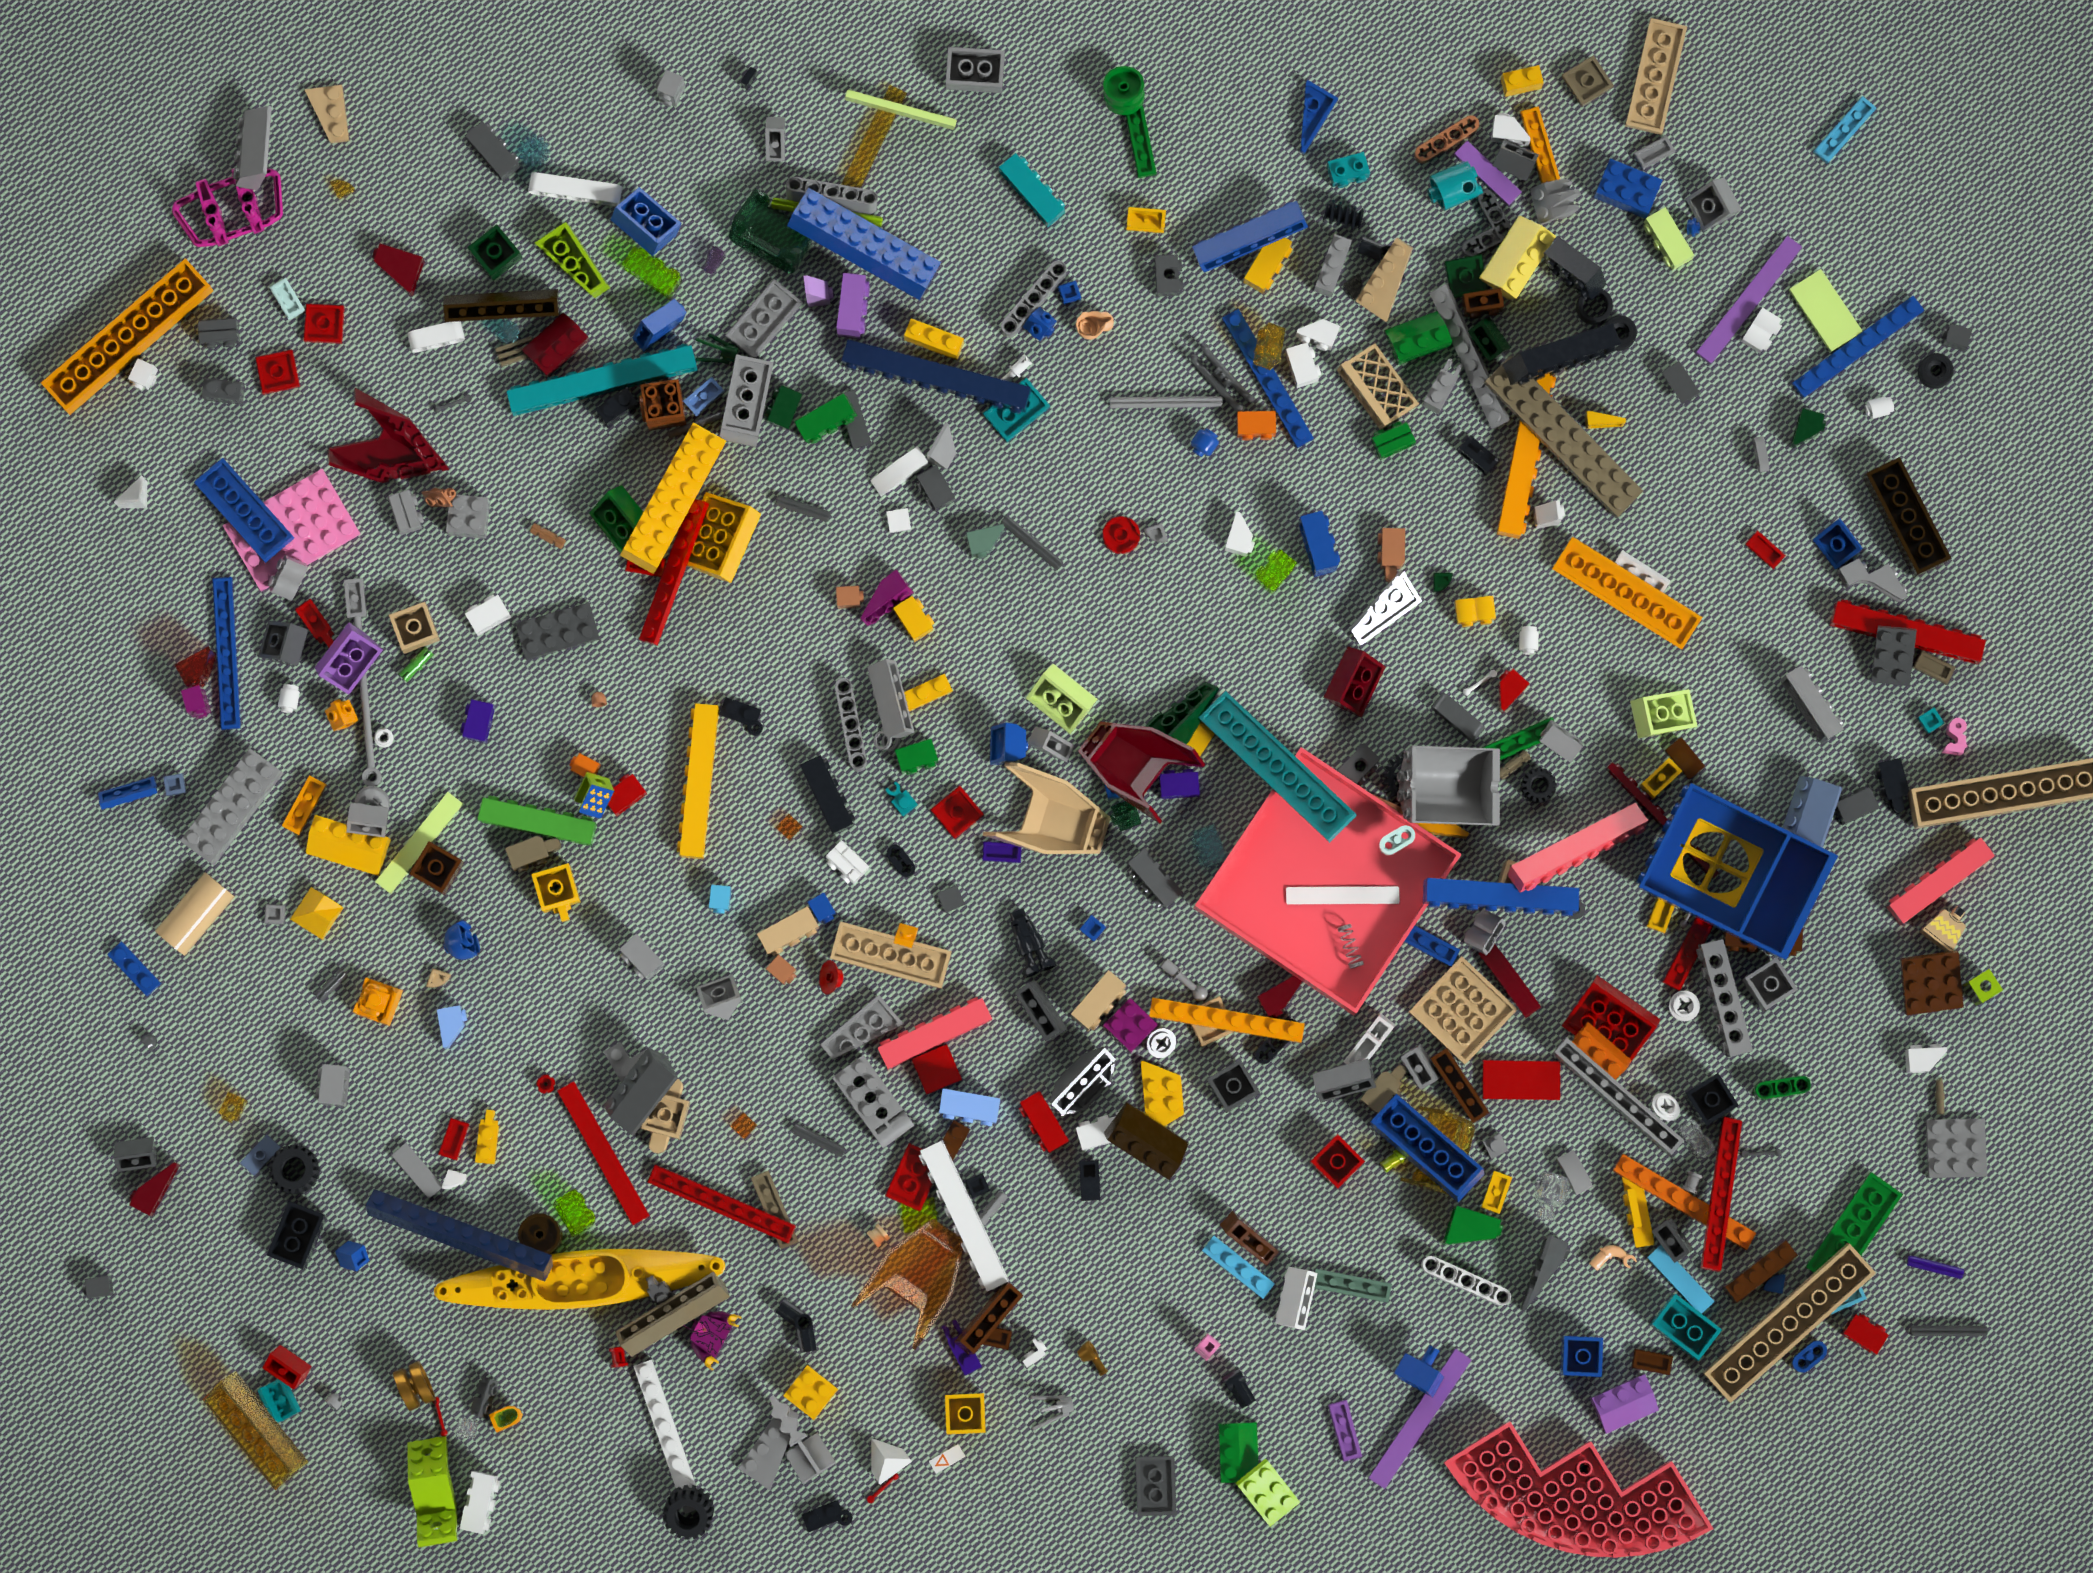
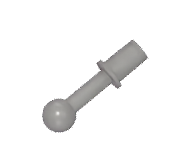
M1168 958L1163 961L1160 967L1173 977V981L1177 978L1191 990L1195 1000L1203 1001L1207 998V989L1203 986L1195 985L1182 973L1183 968H1179Z

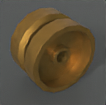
M419 1361L409 1365L410 1376L403 1368L393 1372L398 1392L409 1411L420 1407L419 1397L425 1404L436 1400L429 1378Z

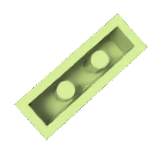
M1666 207L1645 219L1644 230L1648 235L1651 234L1654 239L1653 244L1656 250L1661 251L1663 254V261L1667 267H1670L1673 271L1693 259L1694 254Z

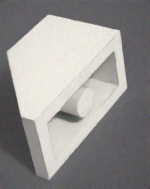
M1506 113L1495 115L1491 142L1503 143L1505 139L1516 145L1528 146L1530 137L1514 117H1510Z
M1236 511L1225 551L1247 557L1248 552L1252 553L1255 542L1252 541L1253 535L1241 513Z

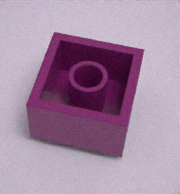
M1129 998L1103 1025V1028L1131 1054L1158 1024Z

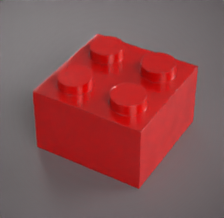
M1337 1134L1309 1163L1337 1190L1365 1161Z

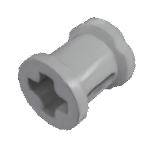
M1688 1171L1685 1185L1681 1188L1688 1193L1697 1195L1698 1186L1704 1177L1695 1172Z

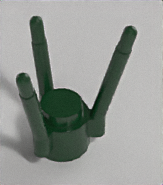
M711 333L708 336L721 343L723 347L698 337L695 338L696 341L721 350L720 356L723 357V359L697 357L696 361L724 363L729 365L730 361L735 362L736 354L738 353V348L734 347L735 345Z

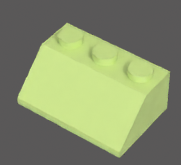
M1054 664L1042 674L1026 697L1027 700L1069 734L1074 731L1098 700Z

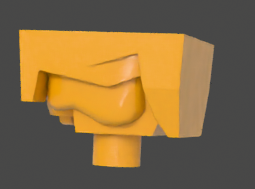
M365 977L362 992L358 1002L355 1004L353 1014L390 1026L403 990Z

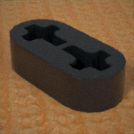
M891 845L887 849L889 861L902 877H912L915 873L914 863L901 846ZM892 849H894L895 851H897L898 849L900 850V861H898V859L895 856H890L892 854ZM902 862H904L906 866H912L910 868L911 873L908 874L907 872H902Z

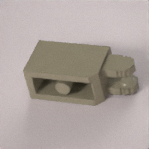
M535 836L506 847L505 850L512 869L521 873L529 870L531 865L536 864L540 866L547 863V859L551 858L549 854L560 850L562 843L556 838L544 841L543 838Z
M1398 1065L1391 1074L1389 1072H1382L1375 1080L1376 1088L1367 1090L1359 1101L1375 1114H1378L1392 1096L1394 1097L1396 1094L1399 1095L1402 1089L1400 1086L1403 1083L1400 1080L1406 1074L1407 1069L1405 1066Z

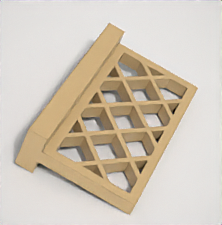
M1376 343L1352 359L1345 361L1337 369L1379 429L1387 428L1388 425L1419 405ZM1372 350L1378 356L1377 362L1367 360L1368 353ZM1355 361L1362 362V371L1355 370L1351 364ZM1366 363L1376 365L1375 374L1365 372ZM1379 366L1388 369V377L1378 375ZM1364 376L1374 378L1373 387L1367 386L1363 382ZM1377 379L1387 381L1386 389L1376 388ZM1390 381L1398 383L1400 386L1399 392L1389 390ZM1375 391L1385 393L1384 402L1376 400ZM1388 394L1398 396L1397 405L1387 403ZM1401 397L1409 398L1412 405L1409 407L1400 406ZM1386 407L1396 408V415L1389 418L1386 413Z

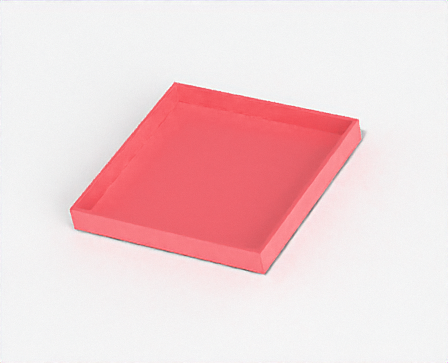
M1301 747L1295 757L1350 807L1357 816L1329 843L1272 789L1193 909L1354 1016L1428 906V904H1423L1424 880L1426 878L1446 879L1462 854L1416 823L1408 822L1401 813ZM1404 825L1414 829L1415 839L1408 846L1392 855H1385L1380 851L1379 842L1384 836ZM1407 833L1401 834L1403 839L1408 838ZM1385 843L1387 849L1392 848L1391 843ZM1398 886L1400 896L1399 904H1287L1286 888ZM1347 924H1352V927L1342 931L1353 930V932L1343 937L1342 939L1355 938L1356 940L1348 944L1344 948L1359 947L1357 950L1348 954L1347 956L1361 955V958L1353 961L1350 964H1354L1360 961H1363L1364 963L1361 966L1351 969L1348 965L1349 962L1358 957H1346V954L1354 949H1344L1343 946L1353 940H1340L1342 936L1346 935L1349 932H1338L1337 929L1338 927Z

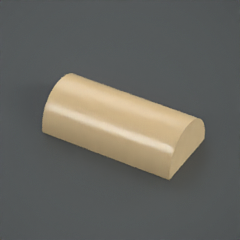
M204 872L155 932L185 956L235 896Z

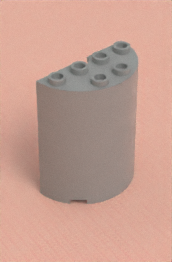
M1410 746L1408 750L1404 751L1401 771H1398L1397 781L1400 782L1397 800L1401 803L1404 819L1410 823L1500 826V793L1498 792V783L1500 782V749Z

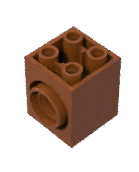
M678 379L641 385L642 395L639 396L643 422L647 423L649 431L679 427L687 424L682 390Z

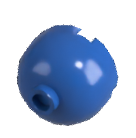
M461 920L455 923L445 932L444 950L447 954L458 960L471 959L480 952L478 938L476 934L472 936L469 930L472 927L466 921Z

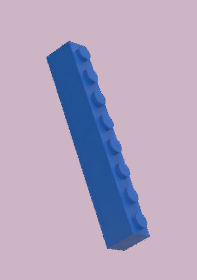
M1426 878L1423 882V904H1428V907L1438 908L1440 905H1447V908L1450 909L1466 906L1467 910H1478V907L1485 908L1486 911L1504 909V912L1514 913L1516 910H1523L1525 914H1534L1535 911H1541L1543 915H1554V912L1561 913V916H1573V914L1579 911V888L1537 885L1530 891L1525 890L1520 893L1513 883Z

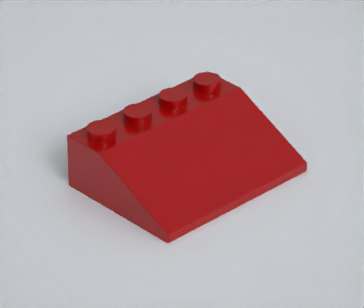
M1597 975L1566 1018L1562 1027L1576 1035L1589 1022L1629 1057L1632 1062L1657 1028L1661 1019Z

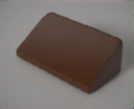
M1682 737L1665 750L1689 780L1705 768V765Z

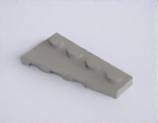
M878 995L821 1043L820 1046L834 1060L904 1025V1023Z
M790 1409L788 1417L798 1419L799 1414ZM777 1419L770 1421L738 1468L768 1490L772 1488L791 1435L781 1432L782 1421Z

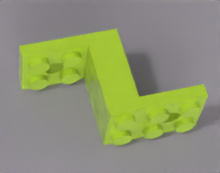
M443 1436L407 1442L408 1484L417 1515L418 1548L457 1541V1501L448 1469L447 1438Z

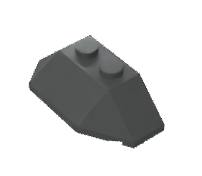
M1105 1047L1082 1054L1055 1082L1050 1103L1063 1116L1085 1111L1111 1084L1116 1059Z

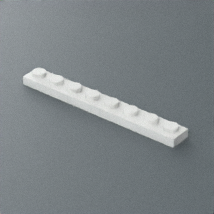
M651 1359L633 1366L675 1487L683 1489L684 1485H688L689 1488H692V1485L696 1486L653 1360ZM683 1507L685 1514L695 1511L692 1507Z

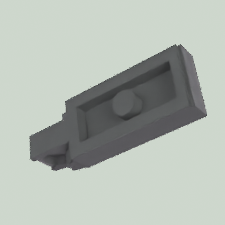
M653 1275L646 1278L649 1287L647 1292L657 1306L675 1295L665 1281L659 1283Z

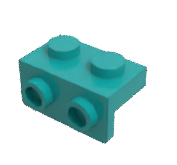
M279 1379L257 1389L260 1400L264 1403L273 1424L285 1421L301 1412L291 1388Z

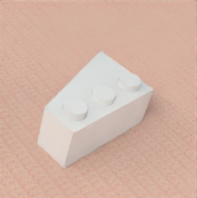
M471 1471L470 1477H472L467 1491L468 1497L464 1506L460 1529L485 1534V1530L489 1531L491 1519H488L490 1511H494L496 1500H493L495 1492L498 1493L500 1481H498V1476Z

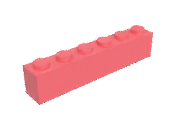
M1975 838L1971 839L1965 844L1967 848L1963 851L1956 850L1950 855L1952 859L1946 863L1944 860L1935 866L1936 871L1932 874L1929 872L1925 873L1919 878L1921 882L1917 885L1914 883L1910 884L1904 889L1905 894L1901 897L1897 894L1889 900L1891 904L1887 906V909L1899 925L1907 922L1995 856L1982 838L1975 840Z
M978 997L967 1001L968 1005L962 1008L958 1005L950 1009V1013L945 1016L939 1014L933 1017V1021L928 1024L922 1022L914 1026L916 1029L914 1031L908 1032V1030L897 1034L898 1038L891 1041L889 1038L880 1042L881 1046L878 1047V1050L887 1069L889 1070L992 1021L983 998L979 1000Z

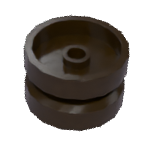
M535 1213L528 1216L521 1223L518 1229V1240L520 1244L547 1254H553L561 1245L563 1231L560 1224L553 1217L544 1213ZM540 1231H542L543 1237L539 1239V1237H537L536 1234L537 1232L540 1233Z

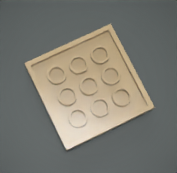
M1461 956L1416 1003L1409 1013L1442 1045L1448 1048L1462 1064L1466 1065L1518 1009Z

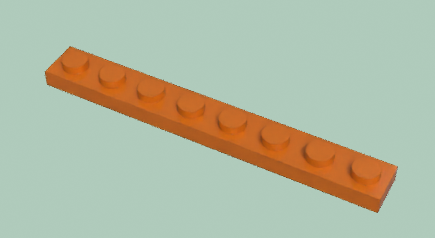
M1624 1154L1620 1156L1613 1172L1702 1225H1707L1709 1211L1707 1203ZM1729 1217L1726 1239L1747 1250L1756 1232Z

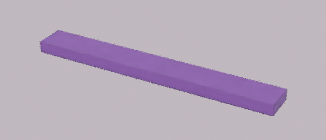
M1789 236L1784 239L1696 352L1698 356L1710 365L1713 363L1802 249L1801 245Z
M1457 1349L1453 1351L1440 1371L1444 1379L1434 1397L1432 1398L1424 1394L1368 1477L1370 1480L1383 1489L1387 1487L1472 1359Z

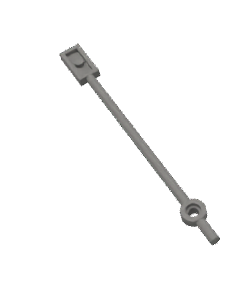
M364 579L344 580L347 618H353L354 626L362 630L361 617H367ZM365 673L359 681L367 769L362 774V780L367 786L377 787L382 781V774L375 768L367 676ZM371 775L376 776V779L374 781L369 780V777Z

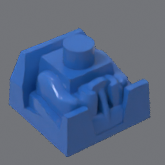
M1006 722L991 727L990 765H1004L1005 762H1014L1026 757L1028 741L1026 740V730L1017 724Z

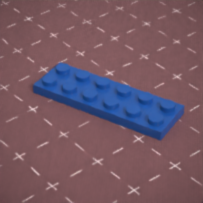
M224 458L194 481L201 492L265 563L295 539Z

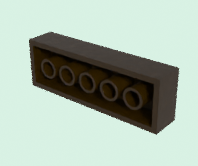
M1898 457L1865 473L1862 478L1913 578L1949 562L1952 558L1901 458Z

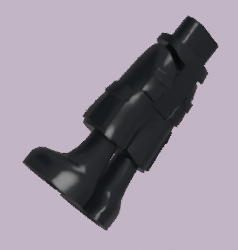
M1024 908L1010 913L1012 919L1010 923L1013 925L1012 930L1016 941L1015 947L1018 955L1025 959V968L1022 971L1023 978H1029L1039 973V968L1034 961L1032 952H1035L1041 971H1047L1056 967V961L1045 954L1043 950L1046 946L1040 933L1037 932L1033 922L1029 919V915H1026Z

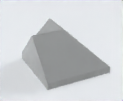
M945 422L927 454V461L929 464L948 469L953 458L957 457L949 424Z
M733 974L696 987L704 1013L729 1020L737 1005L742 1003Z

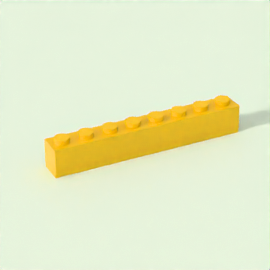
M695 703V708H691L690 719L693 720V727H689L688 738L692 740L691 746H687L686 756L690 758L689 765H685V776H688L687 784L683 785V795H686L685 803L681 804V814H684L683 822L679 823V833H682L681 841L677 842V852H680V857L704 859L719 716L718 705Z

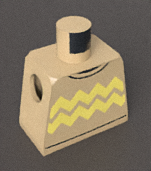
M1956 906L1951 913L1944 909L1919 932L1944 952L1953 951L1966 927L1960 921L1966 912L1959 906Z

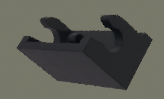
M1472 435L1466 439L1457 451L1485 476L1500 461L1499 458L1494 456Z

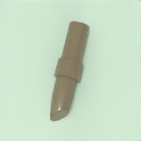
M1942 1077L1936 1080L1935 1100L1938 1115L1944 1114L1945 1093Z

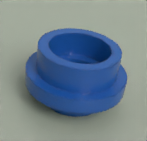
M1693 218L1687 222V235L1696 237V233L1700 232V222Z

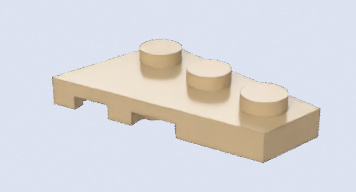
M335 85L305 89L330 143L350 141L343 86Z

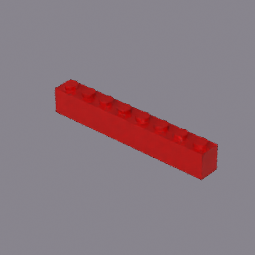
M1844 599L1837 601L1834 605L1829 626L1876 638L1878 625L1912 628L1917 630L1916 649L1976 665L1982 660L1986 640L1981 639L1982 636L1970 634L1969 636L1963 634V631L1958 629L1950 631L1944 629L1945 626L1928 625L1924 620H1909L1905 615H1890L1889 611L1878 609V611L1871 610L1870 606L1863 604L1859 606L1852 605L1851 601Z

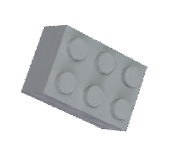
M948 47L946 90L1002 93L1005 50Z

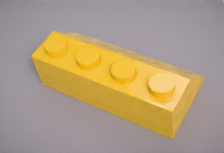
M318 815L314 816L308 835L306 854L376 876L380 875L391 842L389 837L346 833L347 824Z

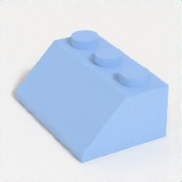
M943 1089L939 1114H942V1118L954 1120V1117H960L962 1122L973 1123V1120L981 1121L980 1125L992 1127V1123H997L1000 1098Z

